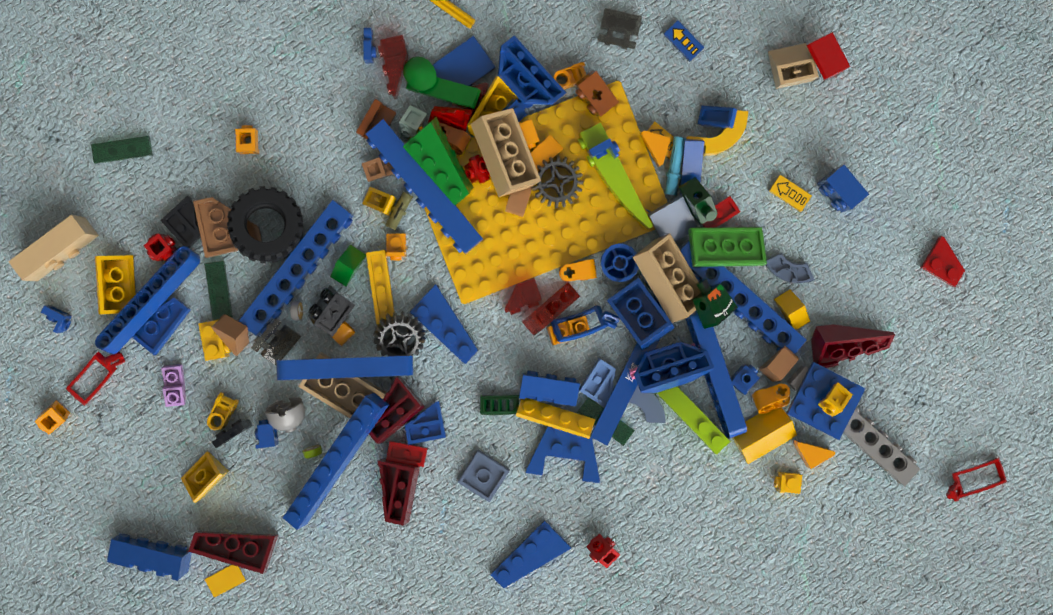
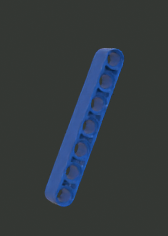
M186 246L178 248L97 336L95 340L96 347L109 354L119 352L199 265V254Z
M695 311L685 319L695 347L707 350L713 363L714 369L704 376L725 436L730 439L746 433L747 426L714 328L704 329L698 313Z
M413 356L276 360L277 380L413 375Z

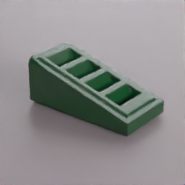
M519 395L480 396V415H512L517 413ZM503 399H506V410H502ZM509 399H513V410H509ZM486 400H490V410H486ZM494 400H498V410H494Z

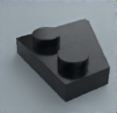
M240 419L231 425L232 428L227 432L224 429L216 434L215 437L217 439L212 441L214 447L222 446L251 427L252 424L249 419L245 421Z

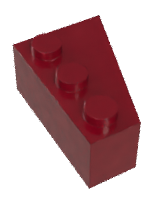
M396 377L392 387L384 396L383 400L389 406L369 433L376 444H382L425 407L401 377Z
M385 458L377 460L380 468V485H382L385 522L404 526L410 521L420 467L388 461Z

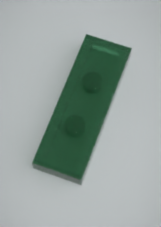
M150 136L91 144L94 164L153 156Z
M225 261L204 263L212 320H218L224 314L233 318Z
M587 397L577 413L595 419L594 425H596L604 408ZM620 420L612 438L624 446L635 430Z

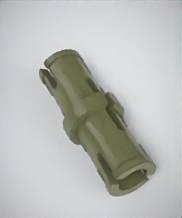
M402 191L398 202L392 207L393 211L387 223H385L387 227L396 231L402 217L406 215L405 211L413 196Z

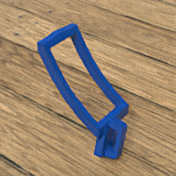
M596 305L583 312L554 319L551 321L558 342H566L588 336L608 326L615 329L619 322V317L608 311L603 312L601 306ZM596 312L601 325L578 334L562 337L558 327L559 323Z

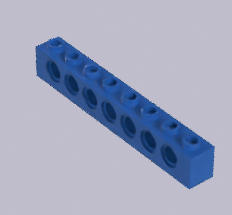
M332 200L238 322L246 325L248 330L255 336L265 335L271 327L269 325L273 319L276 320L281 315V308L284 304L288 305L292 301L294 291L302 288L306 282L304 280L308 273L311 275L318 267L316 263L320 258L324 259L330 251L328 250L329 246L332 243L335 244L340 239V232L343 228L347 229L353 222L351 218L354 215ZM331 219L337 220L338 224L335 229H330L328 226ZM320 234H324L326 237L323 244L317 243V237ZM308 249H312L314 252V256L310 260L305 257V252ZM300 264L302 267V272L299 275H296L293 271L294 266ZM285 279L290 282V287L287 290L282 288V282ZM273 294L278 297L276 305H272L270 302V297ZM260 310L266 312L264 320H260L258 317Z
M689 240L681 247L680 251L698 281L700 279H707L710 286L726 281L729 284L727 292L734 302L737 294L742 295L743 302L739 305L735 302L738 308L733 313L740 319L745 318L749 322L747 325L756 332L758 330L763 334L761 338L769 345L773 343L777 347V352L786 346L795 354L807 341L724 266L692 267ZM709 268L715 272V276L712 279L706 276V271ZM753 306L757 309L755 317L749 315V309ZM766 319H769L772 324L768 330L763 326ZM780 332H783L786 336L785 341L782 343L778 341V334Z

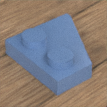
M598 358L581 384L579 391L605 407L614 388L613 380L616 369Z

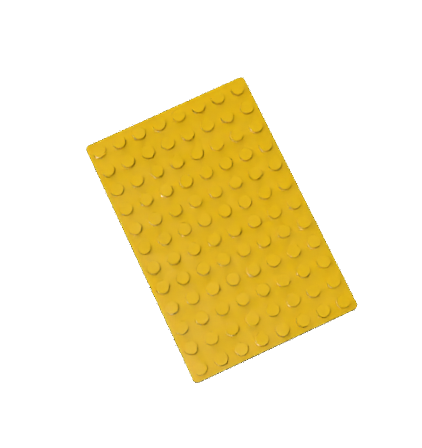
M620 81L607 84L619 103L601 117L596 114L592 115L586 107L588 103L585 99L581 100L577 96L528 115L519 122L522 123L532 119L539 138V144L551 135L564 148L557 155L560 156V162H563L564 157H567L566 164L569 165L571 161H574L572 168L574 169L576 166H579V170L575 173H582L583 175L581 178H577V180L583 181V185H577L582 191L574 192L579 196L577 199L572 196L570 197L573 201L572 204H569L566 200V207H562L561 202H558V208H555V202H552L551 206L548 207L547 203L549 200L546 199L544 203H541L540 201L543 196L535 197L539 190H532L524 216L521 217L505 212L510 194L498 197L491 177L485 183L479 184V181L473 183L472 186L474 188L455 205L483 238V241L467 254L463 251L461 253L457 251L453 246L455 241L450 236L447 239L440 230L443 228L439 222L435 224L428 216L431 212L427 207L424 208L462 304H467L605 250L611 245L623 243L655 230L654 226L647 230L619 203L605 185L595 166H590L587 160L589 154L586 149L583 150L578 142L581 132L601 123L608 138L612 142L615 141L620 149L618 158L647 216L649 214L647 210L652 212L668 203L645 143L640 136V130ZM592 91L593 94H594V95L592 96V98H597L596 94H597L598 92H597V91ZM475 136L471 138L463 154L456 157L464 170V166L469 163V158L478 154L482 157ZM556 167L560 175H571L566 169ZM551 169L546 170L542 175L541 183H545L552 178ZM555 174V180L551 184H556L560 191V183H563V180H558ZM573 181L563 185L564 196L572 190ZM543 189L548 195L558 197L555 189Z

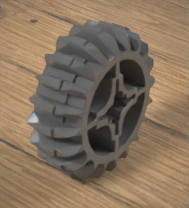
M560 156L556 157V162H553V158L550 157L549 164L543 160L545 166L542 168L538 165L537 168L540 170L538 173L540 179L548 169H551L552 178L545 183L540 181L537 183V186L532 187V190H539L535 197L538 198L542 195L541 203H544L546 199L549 200L547 203L548 207L551 206L552 202H555V208H558V202H561L562 207H566V200L569 204L573 203L570 198L571 196L575 199L579 197L574 192L582 191L577 185H583V181L577 180V178H581L583 175L582 173H575L579 170V166L573 169L574 161H571L569 165L566 164L567 157H564L563 162H560ZM556 167L566 169L571 175H560ZM555 174L558 180H563V183H560V191L556 184H551L555 180ZM573 181L572 190L564 196L563 185ZM543 189H555L558 197L548 195Z
M402 311L401 315L393 312V317L387 313L386 320L381 318L380 324H376V331L373 333V336L376 337L374 338V344H377V351L382 350L381 355H388L387 357L413 356V354L418 356L419 350H422L424 347L422 343H425L426 338L424 337L425 330L422 329L423 324L418 323L417 317L412 319L411 313L404 316L405 313ZM389 328H391V329H392V330H391V333H392V334H390V335L388 336V338L385 339V338H384L385 332H386ZM415 334L414 341L408 345V339Z

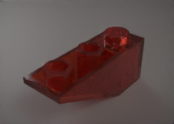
M403 35L381 39V46H378L380 58L384 57L385 64L382 65L384 76L389 78V83L386 84L388 94L392 95L394 99L398 98L404 76L403 68L408 61V53Z
M567 282L527 316L522 323L535 336L574 303L580 295Z

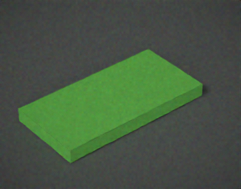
M762 227L688 229L692 267L764 266L767 264Z

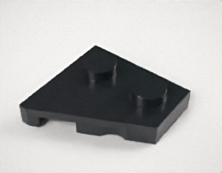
M186 196L160 220L183 246L190 248L201 238L196 212L190 196Z

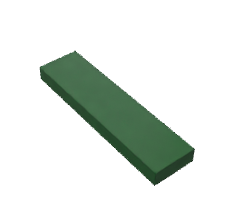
M438 77L434 87L427 91H417L409 83L406 85L408 91L475 109L481 90Z

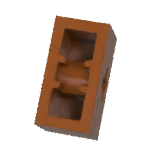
M590 71L574 84L577 88L575 90L576 94L581 100L585 99L588 103L586 107L592 115L596 114L601 117L619 103L597 71ZM592 91L598 92L596 94L597 98H592V96L594 95Z

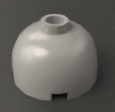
M289 398L290 402L282 403L283 400L268 406L265 414L269 424L274 429L285 431L286 433L295 431L296 427L302 423L305 417V409L301 398Z

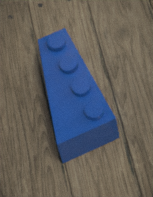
M119 534L111 539L107 562L132 568L135 565L139 571L143 572L154 570L157 576L172 575L171 579L178 581L188 573L192 553L188 552L189 549L185 545L170 546L164 541L154 543L149 542L148 538L139 537L133 539L128 534Z

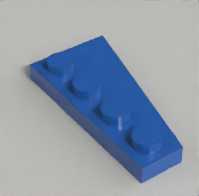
M435 284L410 313L415 318L417 317L435 337L466 364L476 354L478 349Z
M544 520L490 575L505 588L570 550L571 546Z

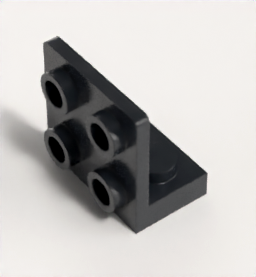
M329 285L328 288H324L320 293V299L317 304L314 303L310 307L308 317L315 326L333 337L355 304Z

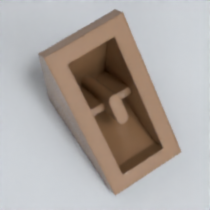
M226 314L211 327L235 356L249 344L248 327Z
M784 346L766 361L759 370L772 382L781 381L797 363L799 358Z

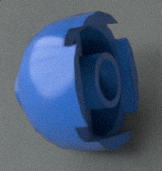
M618 243L611 245L604 251L601 257L600 265L602 272L607 278L615 282L630 280L636 275L639 268L633 259V256L637 254L636 251L626 244Z

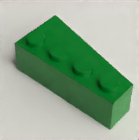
M435 117L403 147L448 199L456 205L474 187L457 160L455 151L452 150L448 143V138L445 132L442 131L437 117Z

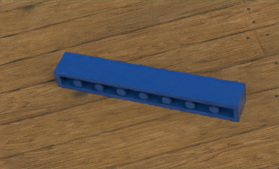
M384 119L366 133L369 138L366 140L373 150L376 147L381 152L378 156L385 164L389 162L393 166L391 170L398 179L402 177L406 182L403 186L410 194L414 192L417 195V203L423 209L427 207L431 212L428 216L435 224L439 222L443 228L440 230L447 239L450 236L455 241L453 246L459 253L463 251L467 254L483 241V238L459 209L404 149L403 146L405 144Z
M372 393L364 397L283 516V519L296 530L308 524L389 406L377 394Z

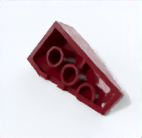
M835 324L816 326L811 338L813 362L825 368L838 366V362L846 359L849 362L853 361L856 356L864 353L866 355L874 354L890 348L895 334L889 331Z

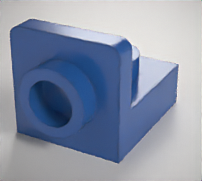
M609 138L591 148L588 153L591 159L595 156L599 159L608 154L606 150L609 149L613 158L616 159L619 156L618 152L620 149L615 141L612 142Z
M45 305L42 308L41 313L46 315V319L57 323L53 332L63 333L69 328L72 315L52 305Z

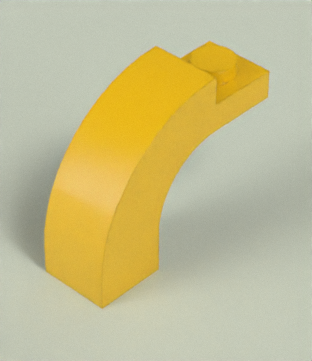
M737 110L733 128H724L721 134L716 137L687 136L686 139L704 140L703 156L722 153L741 138L747 125L748 111Z

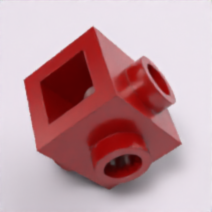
M478 154L469 158V163L464 168L465 174L471 183L479 181V184L489 181L491 176L483 156L480 157Z
M160 233L151 236L148 242L143 245L147 249L149 257L155 261L166 262L177 250L174 246L176 243L171 236Z
M600 533L586 546L591 552L589 554L591 559L595 563H601L606 568L620 556L619 552L614 548L615 542L609 536L605 538Z

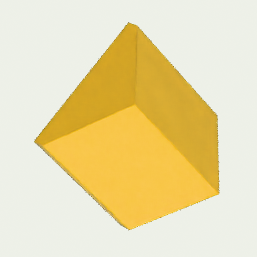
M207 451L181 477V480L192 501L196 503L203 499L229 470Z

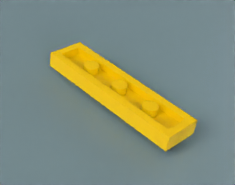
M386 250L366 253L376 324H380L381 318L386 320L387 313L393 317V312H395L388 262L385 256Z
M529 398L521 399L516 413L517 417L590 439L595 423L593 418Z

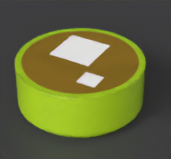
M315 445L304 449L302 452L304 458L308 459L322 454L323 450L321 445Z

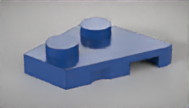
M436 401L405 425L408 445L446 438L440 401Z

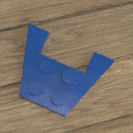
M547 426L526 468V473L543 475L545 456L585 461L582 481L600 483L592 438L587 439Z

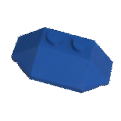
M515 36L501 45L498 76L524 104L553 105L567 93Z
M678 342L646 352L634 376L641 393H658L692 382L712 371L714 366L707 350L699 349L684 342Z

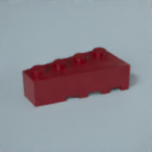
M198 531L193 535L188 552L264 574L267 572L278 535Z

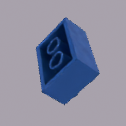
M639 278L607 300L643 350L674 329L672 322Z

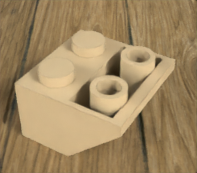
M806 43L768 51L776 89L811 82L819 77L816 63Z

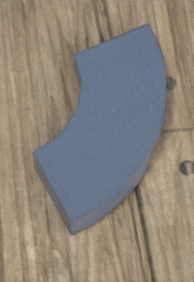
M782 253L766 259V267L781 280L790 283H806L815 280L808 263H792Z
M637 385L629 403L636 404L642 409L646 422L666 423L664 409L659 399L653 393H641Z

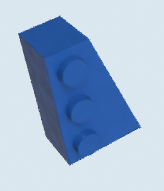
M531 370L523 373L519 398L536 399V401L576 406L580 383L576 382V378L565 377V380L557 379L558 375L546 373V377L539 376V372Z

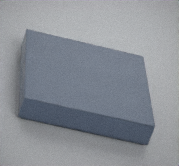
M681 195L648 214L659 238L670 233L676 242L689 234L688 229L698 228Z
M477 450L459 478L458 483L490 503L510 469L482 451Z

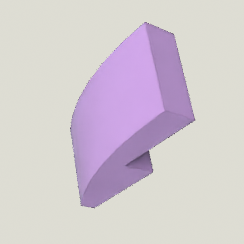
M183 365L163 366L161 369L164 381L163 395L165 406L185 405Z

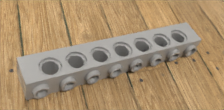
M801 365L786 382L796 392L810 366ZM856 407L843 434L899 484L906 486L920 470L916 466L917 461L910 455L906 457L902 453L903 449L894 442L892 444L887 440L889 436L881 429L877 431L873 427L874 423L868 417L863 418L859 414L860 410ZM856 419L858 425L856 428L852 429L851 422L852 420ZM871 432L872 438L866 442L865 435ZM885 445L886 451L880 454L879 448ZM899 457L900 464L894 467L893 462Z

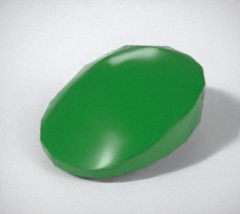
M412 57L403 68V75L406 81L417 91L430 90L437 81L435 68L424 57Z

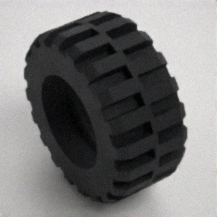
M259 186L260 189L258 190L251 188L247 194L242 193L238 196V201L233 202L231 205L232 209L228 212L227 228L234 247L239 250V253L247 256L251 261L255 262L257 260L265 264L267 261H272V263L278 262V259L287 258L288 254L301 241L303 217L300 207L283 190L279 192L275 187L266 189L265 186ZM260 209H272L280 213L284 220V230L281 236L270 242L257 241L251 237L247 230V221L252 213Z

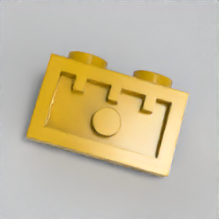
M218 320L198 323L205 361L230 357L229 353H231V350L211 328Z

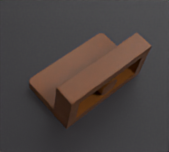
M375 99L356 133L365 139H369L366 133L383 119L390 126L396 116V112Z

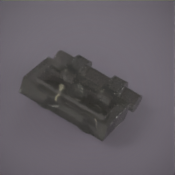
M605 8L600 29L608 31L607 35L599 34L598 41L608 46L610 44L621 46V49H635L636 42L629 39L630 35L638 37L642 16ZM613 31L623 33L624 38L612 37Z
M277 318L272 323H268L267 329L254 340L255 343L251 347L255 352H258L263 347L264 350L261 352V355L274 365H276V360H282L301 338L299 333L286 324L279 330L278 327L282 322ZM272 334L276 335L270 343L266 342Z

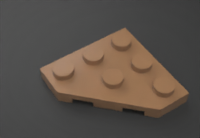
M213 197L193 201L205 257L209 258L239 251L234 247L227 228V216L231 209ZM248 220L247 230L255 240L262 242L259 226Z

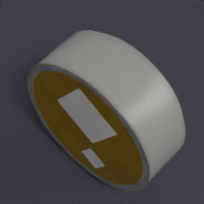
M293 301L291 303L290 314L293 320H302L303 305L301 301Z

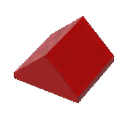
M833 32L806 45L824 80L834 77L850 67Z

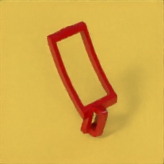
M98 351L66 387V390L85 406L110 379L117 369L116 366L125 363L122 353L117 352L116 354L104 357ZM97 360L109 373L90 396L83 400L71 387Z
M1000 458L952 473L954 483L949 487L946 496L948 499L959 501L962 497L1006 483L1007 480ZM995 463L1000 481L964 493L958 475Z

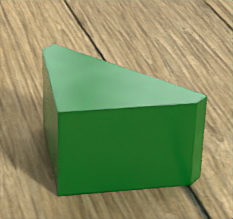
M350 245L337 260L330 277L347 287L366 258V254Z

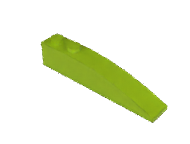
M599 123L581 132L578 142L583 150L586 149L588 152L591 148L609 138L602 124ZM609 149L606 150L608 154L599 159L596 156L592 159L590 155L587 156L590 166H595L605 185L619 203L647 230L652 228L653 225L619 158L614 159Z
M678 387L657 393L716 455L731 442Z

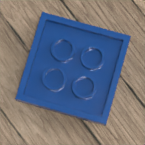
M812 362L786 414L840 440L866 388ZM838 382L852 393L853 396L844 410L832 417L826 414L818 403L825 399L833 385Z

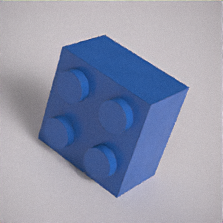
M845 165L833 169L817 183L821 194L825 197L828 196L832 201V207L840 212L853 209L869 195Z

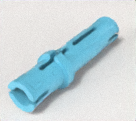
M673 137L668 172H666L665 194L677 195L679 178H681L680 168L683 158L684 139H686L684 137Z

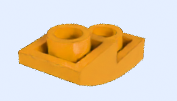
M551 135L531 152L538 173L540 170L537 166L540 165L542 168L545 166L543 160L548 164L550 157L554 159L564 149Z
M586 316L558 324L562 337L578 334L590 329ZM547 327L552 346L563 343L558 342L553 327Z

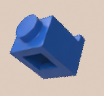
M743 364L731 377L732 384L741 394L746 395L750 388L760 379L757 376L759 372L752 365L746 366ZM745 375L750 377L748 382L743 380Z
M267 419L258 420L259 425L255 429L256 440H259V443L255 445L256 449L277 446L279 444L277 429H274Z

